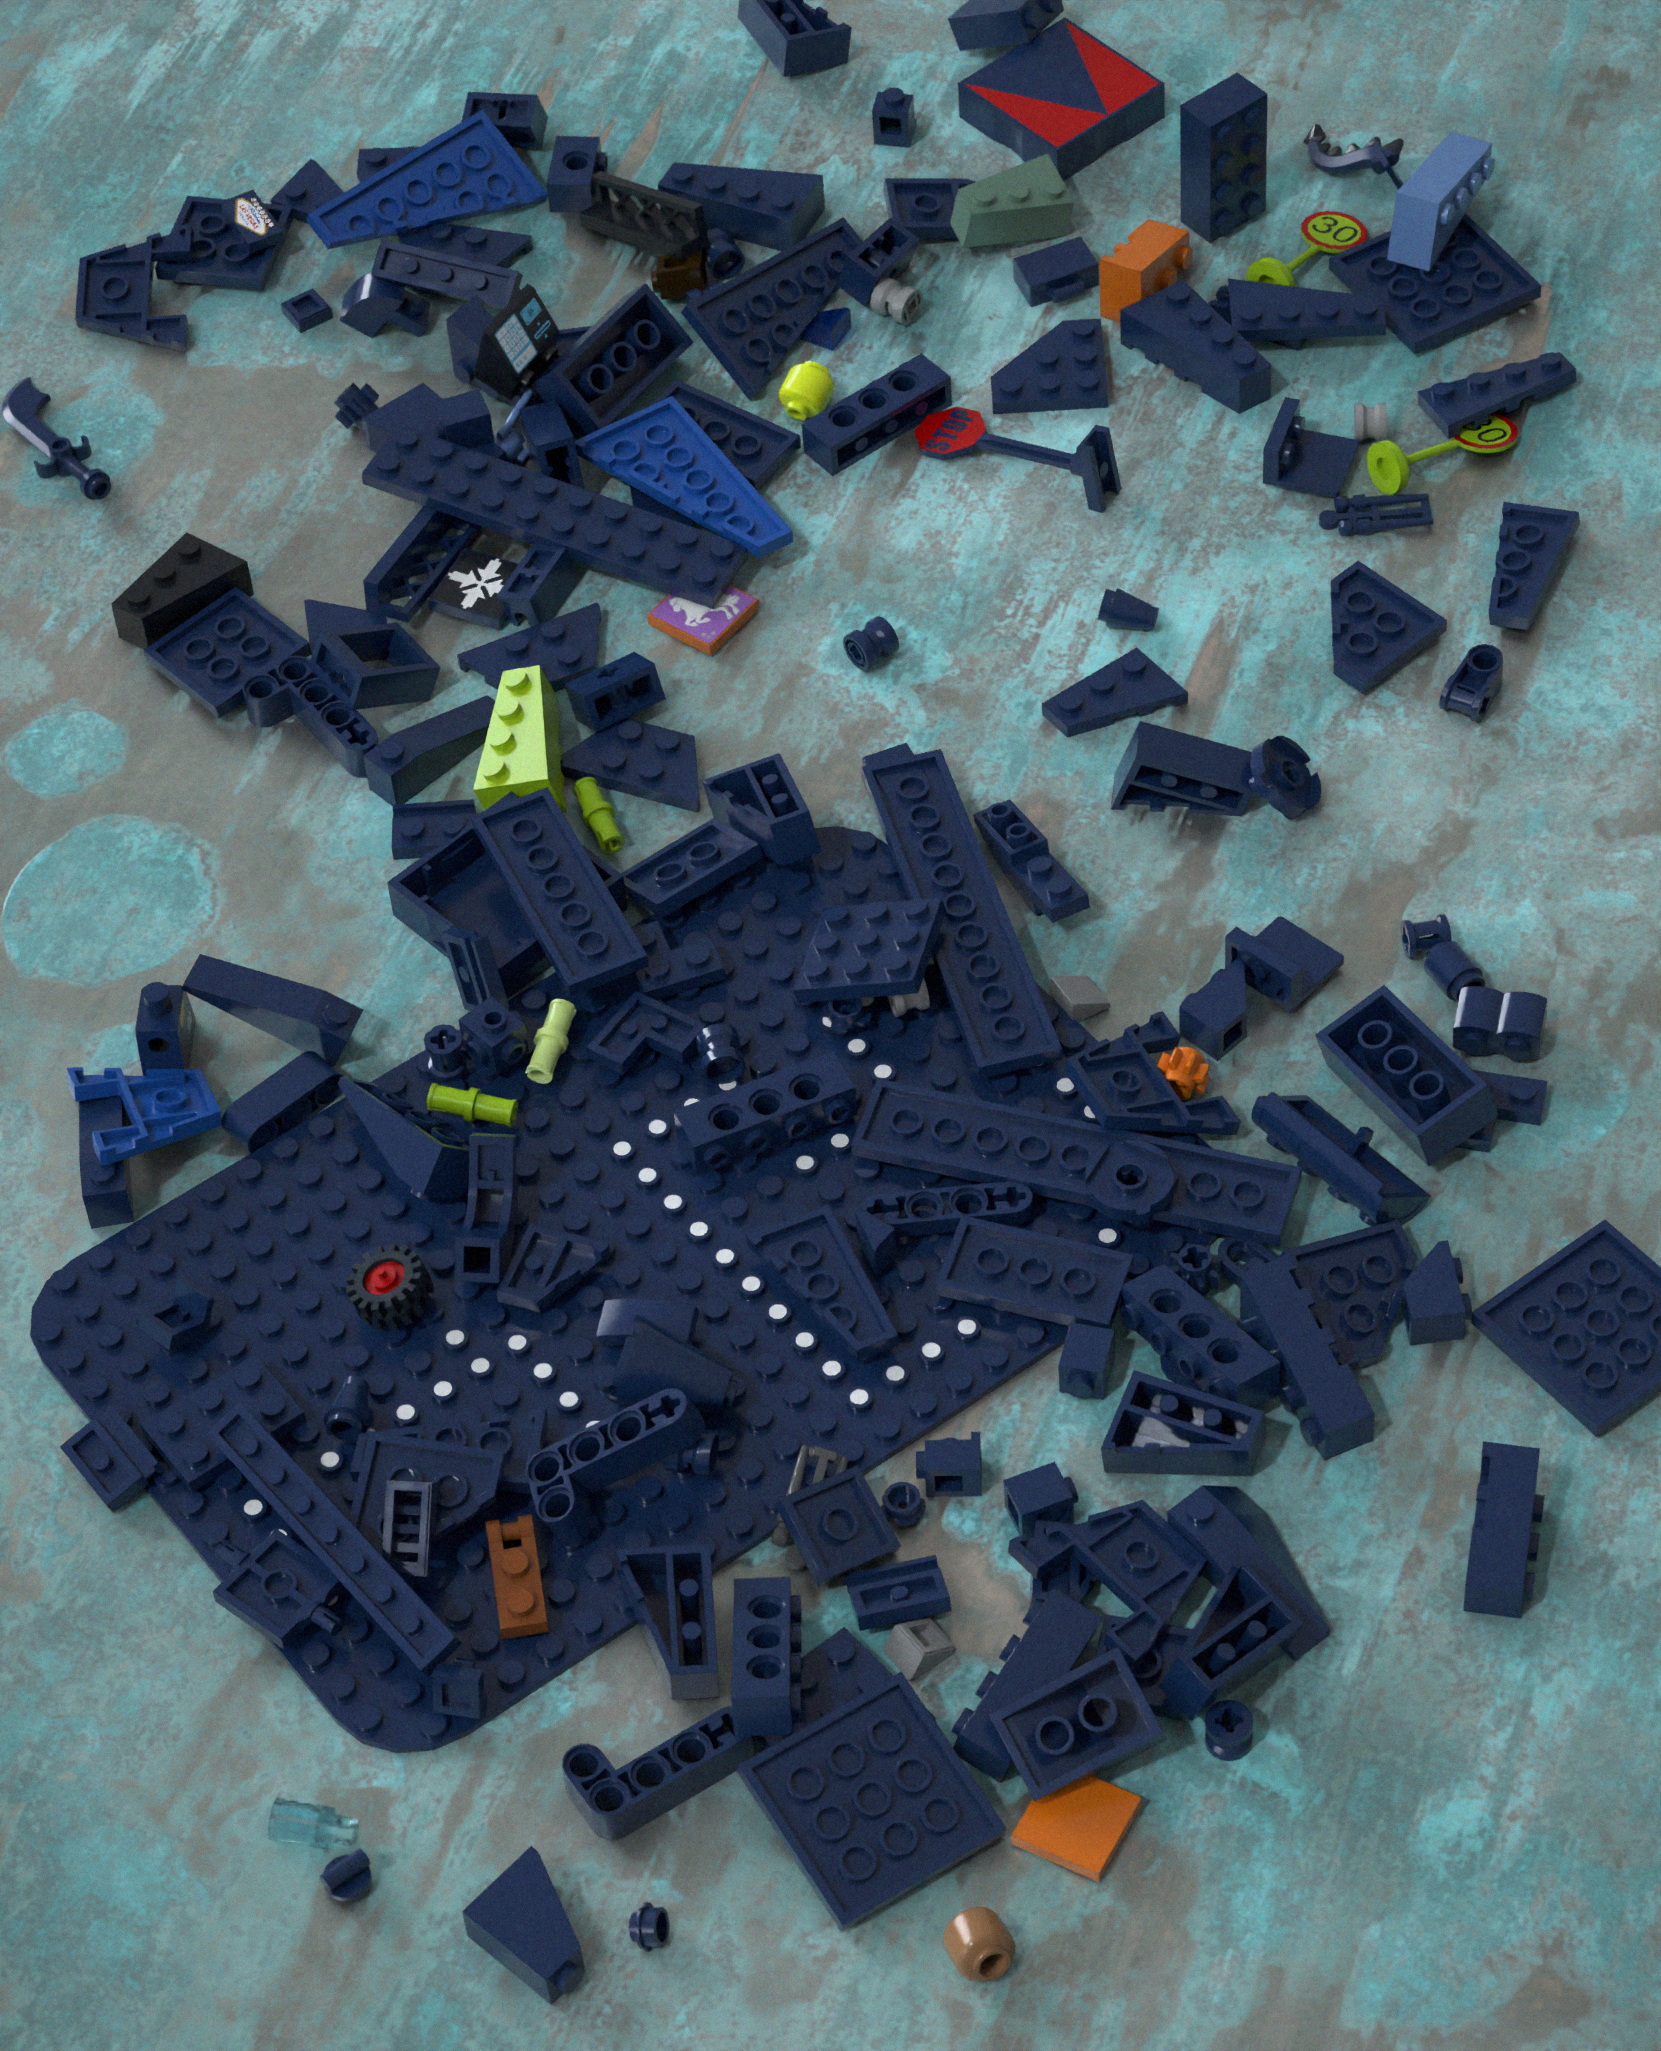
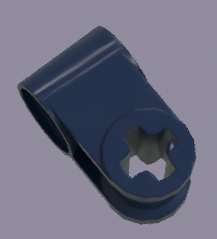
M1488 644L1472 647L1455 673L1445 683L1439 700V708L1445 711L1451 708L1469 715L1471 720L1476 723L1481 722L1490 704L1502 688V652L1495 646Z

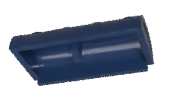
M1271 1092L1268 1096H1258L1252 1109L1251 1119L1255 1125L1267 1134L1266 1141L1274 1148L1289 1152L1297 1158L1296 1165L1302 1167L1304 1173L1313 1177H1320L1329 1185L1327 1190L1333 1197L1342 1202L1351 1203L1359 1209V1217L1366 1224L1375 1226L1394 1220H1399L1401 1225L1413 1219L1430 1199L1431 1196L1369 1146L1374 1133L1369 1127H1360L1355 1135L1307 1095L1279 1096L1275 1092Z

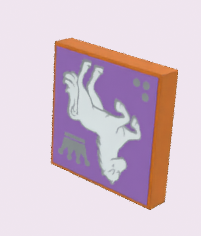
M729 585L714 609L669 593L647 614L648 625L712 656L759 610V599Z

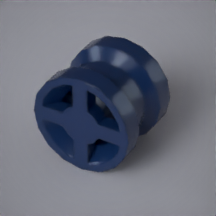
M1223 1700L1212 1705L1205 1717V1744L1207 1750L1214 1757L1222 1761H1235L1243 1758L1252 1748L1253 1716L1251 1711L1243 1703L1236 1700Z

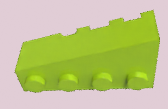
M540 665L506 670L502 673L473 791L484 810H487L511 791L518 797H523L548 787L561 811L567 812L562 790L565 788V781L560 764L563 754L558 737L561 734L559 702Z

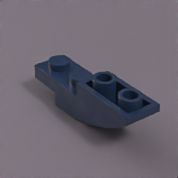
M1010 799L1002 803L993 804L989 808L973 814L974 821L993 857L1017 893L1035 915L1043 912L1054 923L1090 908L1088 893L1049 853L1047 838Z

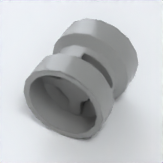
M886 276L874 288L870 301L871 309L883 316L890 314L894 321L903 325H909L919 314L923 295L920 290L910 286L901 287L899 281Z

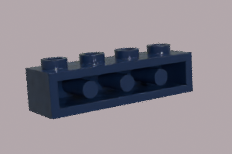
M1055 1588L1045 1603L1037 1598L1022 1623L1029 1626L1022 1638L1013 1634L999 1656V1659L1005 1662L999 1674L997 1675L991 1670L988 1672L975 1694L982 1700L975 1711L966 1707L951 1731L958 1736L953 1749L959 1758L1000 1783L1012 1765L1013 1760L989 1715L1071 1672L1093 1638L1103 1618Z

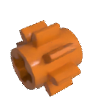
M1185 1046L1175 1047L1172 1055L1162 1053L1157 1067L1181 1101L1191 1099L1194 1091L1202 1095L1204 1094L1210 1077L1207 1075L1210 1065L1205 1064L1204 1056L1196 1049Z

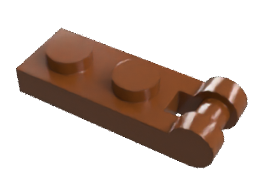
M532 1514L518 1516V1521L500 1524L499 1519L485 1521L502 1639L549 1632ZM521 1539V1547L504 1549L503 1542Z

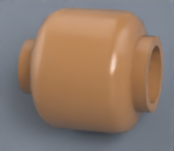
M974 1907L958 1913L948 1923L943 1934V1947L960 1975L969 1981L983 1982L999 1978L1008 1970L1015 1955L1016 1944L1012 1935L998 1914L986 1907Z

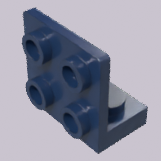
M1285 397L1263 449V483L1334 498L1340 496L1359 449V441L1304 430L1305 417L1300 416V400Z
M1281 916L1277 917L1257 936H1251L1237 926L1225 936V968L1237 958L1244 962L1245 983L1290 1012L1344 964V956Z

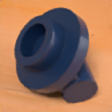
M359 1848L350 1855H343L333 1859L319 1877L329 1896L339 1901H352L364 1895L369 1889L372 1881L369 1867L371 1863L365 1852Z

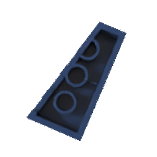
M674 162L658 183L659 191L702 204L707 231L713 228H724L729 231L734 239L778 251H784L805 239L825 210L823 175ZM660 205L661 213L665 218H669V215ZM682 212L681 214L692 226L691 215Z
M1184 280L1120 309V341L1128 349L1131 350L1134 347L1145 352V359L1155 365L1162 362L1174 370V376L1184 382L1193 381L1199 384L1201 392L1238 414L1271 399V364Z

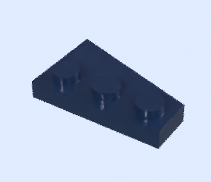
M1136 647L1043 702L1042 715L1068 738L1114 725L1115 718L1137 713L1139 717L1153 714L1154 707L1172 703L1174 707L1188 704V692Z

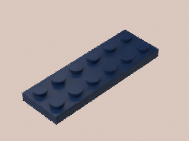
M548 787L471 816L472 827L570 997L649 967L645 950Z

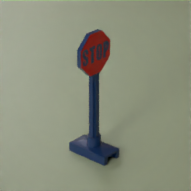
M953 407L928 415L914 431L922 455L947 460L974 452L976 449H983L1070 470L1072 475L1080 476L1083 479L1089 510L1103 512L1106 509L1104 495L1107 491L1119 493L1122 489L1110 429L1108 427L1095 425L1076 448L1077 452L1074 454L988 434L980 412L961 407Z

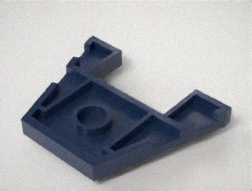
M192 224L178 226V232L161 237L160 233L147 236V241L127 248L125 244L80 258L75 313L78 328L174 350L187 351L189 323L186 314L151 316L154 262L193 260L194 230Z
M1163 1011L1151 1015L1149 1022L1140 1027L1134 1024L1124 1030L1123 1036L1111 1042L1108 1039H1104L1067 1059L1065 1073L1103 1129L1235 1135L1238 1133L1241 1121L1223 1095L1183 1103L1149 1054L1174 1050L1175 1047H1178L1181 1036Z
M1144 1500L1088 1516V1521L1067 1528L1063 1524L1046 1528V1534L1030 1539H1027L1025 1535L1015 1537L1010 1540L1008 1553L1035 1579H1038L1070 1556H1074L1134 1612L1107 1631L1104 1639V1645L1108 1649L1112 1650L1118 1646L1131 1671H1135L1141 1665L1205 1572L1207 1559Z

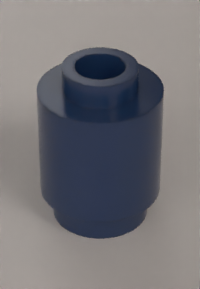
M1441 942L1434 945L1428 951L1424 970L1450 1000L1458 1002L1460 989L1463 987H1485L1481 969L1457 942Z

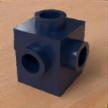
M491 996L458 1020L463 1039V1048L466 1049L468 1055L476 1064H484L496 1075L508 1066L516 1064L524 1054L529 1052L526 1035L528 1027L525 1020L519 1013L514 1010L510 1012Z

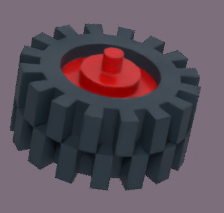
M389 1244L388 1251H385L381 1245L375 1247L376 1255L371 1257L366 1252L361 1256L364 1260L362 1265L357 1262L353 1264L351 1269L355 1275H347L346 1281L349 1286L346 1287V1292L366 1324L369 1326L374 1324L376 1329L384 1330L387 1323L390 1330L398 1329V1321L402 1320L406 1326L412 1322L409 1317L411 1314L415 1313L420 1317L424 1313L420 1305L429 1306L432 1299L428 1293H434V1286L429 1272L414 1250L411 1251L405 1245H402L399 1249L397 1244Z

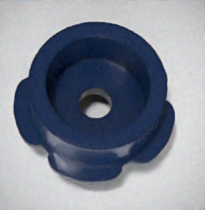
M898 1482L889 1486L882 1497L883 1505L880 1506L888 1522L894 1521L898 1526L913 1524L916 1518L923 1516L926 1510V1502L921 1498L918 1488L908 1482ZM902 1505H906V1506H907L905 1509H900V1508H899V1506H902Z
M650 1902L643 1903L637 1912L632 1913L629 1920L630 1938L633 1942H637L639 1948L645 1952H650L652 1947H664L669 1936V1917L666 1909L654 1907Z

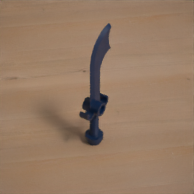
M26 377L18 382L5 396L2 403V414L4 419L15 430L52 460L47 464H40L38 461H34L37 475L40 478L48 479L57 474L60 476L72 474L81 481L80 490L88 499L101 500L105 498L111 490L110 477L103 470H90L80 462L89 458L92 454L88 437L82 435V445L73 447L68 438L56 436L37 419V414L41 407L51 400L50 395L34 389L31 385V377Z

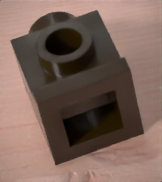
M700 250L685 260L668 255L658 256L656 271H651L653 292L655 294L660 293L661 300L672 298L676 301L685 300L686 291L696 288L700 291L709 289V279L703 251Z

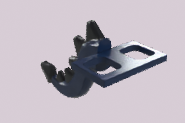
M1315 124L1303 141L1304 144L1308 145L1312 163L1326 173L1335 175L1349 174L1371 168L1379 175L1387 171L1398 190L1403 185V182L1393 168L1400 159L1399 155L1404 145L1402 138L1382 146L1380 138L1376 136L1364 148H1360L1356 143L1350 144L1344 155H1342V148L1340 146H1336L1328 152L1331 147L1330 143L1320 144L1327 136L1321 126Z

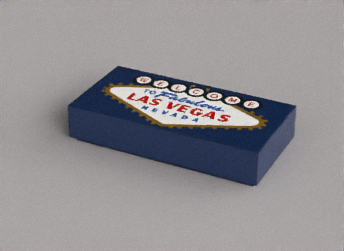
M254 189L220 202L222 213L250 254L284 241L283 231Z

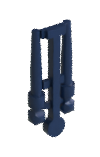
M1365 494L1353 495V498L1336 496L1334 500L1336 511L1326 510L1319 515V525L1321 528L1333 530L1338 527L1341 536H1352L1353 532H1358V535L1371 534V531L1433 525L1428 494L1368 497ZM1421 502V507L1390 510H1379L1378 506ZM1366 507H1370V511L1355 512L1359 510H1366Z

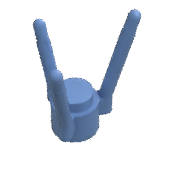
M527 389L504 425L494 436V442L506 452L509 463L514 461L518 465H522L530 456L528 447L523 448L524 438L522 434L512 427L520 416L519 409L525 408L533 393L531 389Z

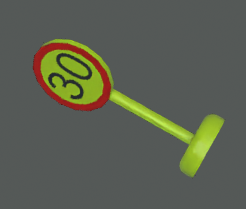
M1323 211L1309 215L1301 223V236L1311 246L1287 265L1271 257L1258 259L1248 268L1246 281L1295 287L1293 271L1320 250L1328 253H1341L1367 241V229L1355 217L1341 212Z
M1490 413L1488 414V422L1474 427L1471 423L1459 427L1460 434L1450 438L1451 440L1405 456L1403 450L1396 443L1390 440L1373 443L1368 450V471L1374 485L1382 493L1394 495L1401 492L1407 486L1410 478L1409 465L1458 447L1478 453L1504 451L1513 446L1518 439L1517 426L1510 419L1500 414Z

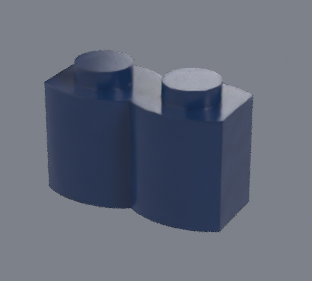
M1479 986L1461 988L1453 1025V1048L1470 1055L1498 1053L1517 1061L1539 1058L1547 1018V998L1529 992L1502 993L1495 989Z

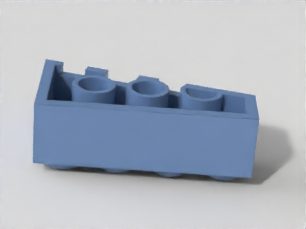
M1450 132L1396 192L1387 260L1430 271L1485 180H1489L1493 173L1495 159L1491 158L1493 143Z

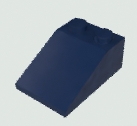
M1118 1646L989 1715L1034 1802L1122 1764L1167 1740Z

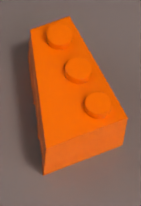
M1148 219L1129 234L1128 240L1130 242L1127 245L1118 243L1114 247L1115 255L1112 257L1105 255L1099 259L1100 317L1120 322V309L1175 284L1182 269L1186 270L1189 267L1193 256V249L1189 247L1188 230Z

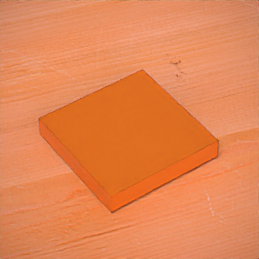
M1091 1777L1037 1802H1034L1032 1798L1011 1835V1844L1096 1882H1100L1142 1807V1797L1096 1777Z

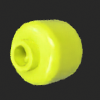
M805 361L802 364L794 365L789 370L779 390V399L782 405L786 407V413L796 420L803 421L807 417L811 418L825 411L835 390L831 373L827 368L813 361Z

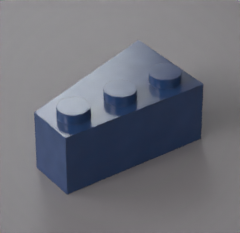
M1483 1441L1480 1481L1477 1487V1503L1474 1525L1472 1527L1463 1611L1520 1618L1522 1600L1532 1601L1535 1573L1526 1572L1527 1561L1537 1562L1540 1534L1531 1533L1532 1522L1542 1523L1545 1495L1536 1494L1540 1448Z

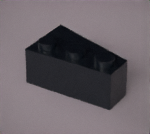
M186 532L111 603L119 638L142 649H146L234 587H238L249 597L253 596L254 592L248 562Z

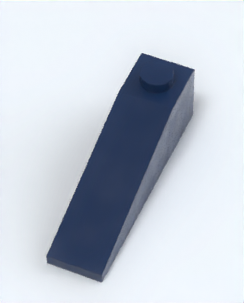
M486 695L392 734L363 756L369 789L392 806L395 804H405L485 743L495 700Z
M199 954L181 990L304 1052L314 1051L333 1067L336 1065L363 1012V1009L325 990L203 954Z
M119 1095L79 1101L81 1188L91 1229L135 1222L129 1158L101 1166L93 1148V1131L126 1127L124 1104Z

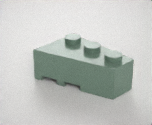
M1047 153L958 189L950 224L963 248L1064 237L1067 233L1074 201Z

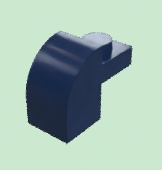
M371 273L360 277L343 295L340 321L371 338L387 320L418 337L427 329L430 303L419 295L405 290L404 285L375 279L370 275Z

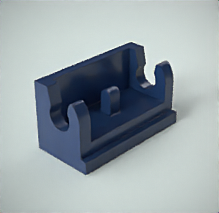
M532 544L497 594V599L503 603L509 620L515 626H518L522 621L519 613L527 617L530 627L551 620L575 587L579 579L567 548Z

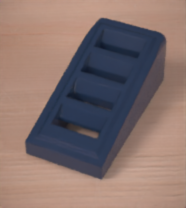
M386 1480L382 1556L400 1575L429 1577L439 1483ZM402 1496L421 1497V1506L401 1505ZM400 1514L420 1515V1525L399 1524ZM397 1534H419V1543L396 1542ZM395 1552L418 1553V1562L394 1561Z

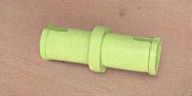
M554 999L551 1001L544 1025L535 1034L534 1044L536 1047L525 1073H528L527 1077L534 1082L541 1084L551 1082L559 1056L565 1053L569 1041L566 1036L573 1017L577 1012V1009H574V1004L567 1000Z

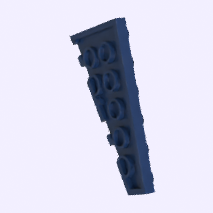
M844 217L688 303L681 311L682 315L749 401L752 400L837 286L847 256L863 242Z

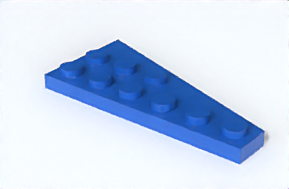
M673 396L574 441L579 457L717 535L737 542L758 558L793 543V532Z

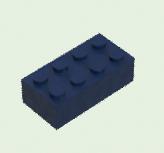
M1238 72L1180 105V221L1209 243L1230 233L1233 229L1257 217L1266 210L1268 94Z
M647 283L620 299L534 380L531 385L545 402L557 401L572 435L577 440L608 426L694 342Z
M1385 985L1315 1035L1326 1065L1428 1167L1498 1116L1488 1084Z

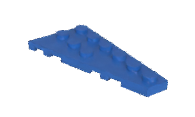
M481 110L309 213L306 221L328 249L428 228L437 223L446 224L545 202L548 198V193L486 113Z

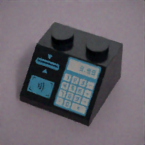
M527 284L483 331L473 374L475 378L509 401L520 390L525 392L532 386L531 383L536 379L539 369L542 366L548 368L559 352L556 344L560 331L536 290L531 285Z

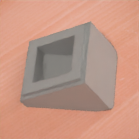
M1056 976L1051 978V997L1067 1012L1072 1020L1080 1022L1110 1008V1003L1088 976Z
M929 1617L895 1625L884 1646L885 1654L909 1680L920 1677L952 1656L957 1650L955 1645Z

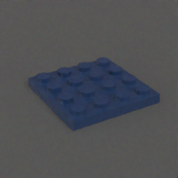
M1466 213L1430 271L1387 260L1391 230L1329 258V270L1354 294L1383 297L1386 326L1414 354L1541 297V285Z
M1607 1220L1597 1224L1472 1312L1471 1324L1596 1437L1661 1391V1268Z
M902 1672L739 1764L737 1769L740 1778L841 1932L1005 1836L1007 1831L1006 1826Z

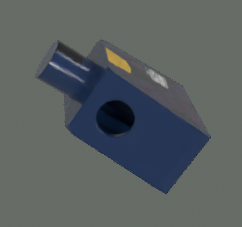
M152 982L141 989L135 1034L143 1076H146L147 1068L189 1069L196 1019L187 992L181 990V985H166L162 982ZM163 1039L170 1046L166 1051H160L159 1046H164Z

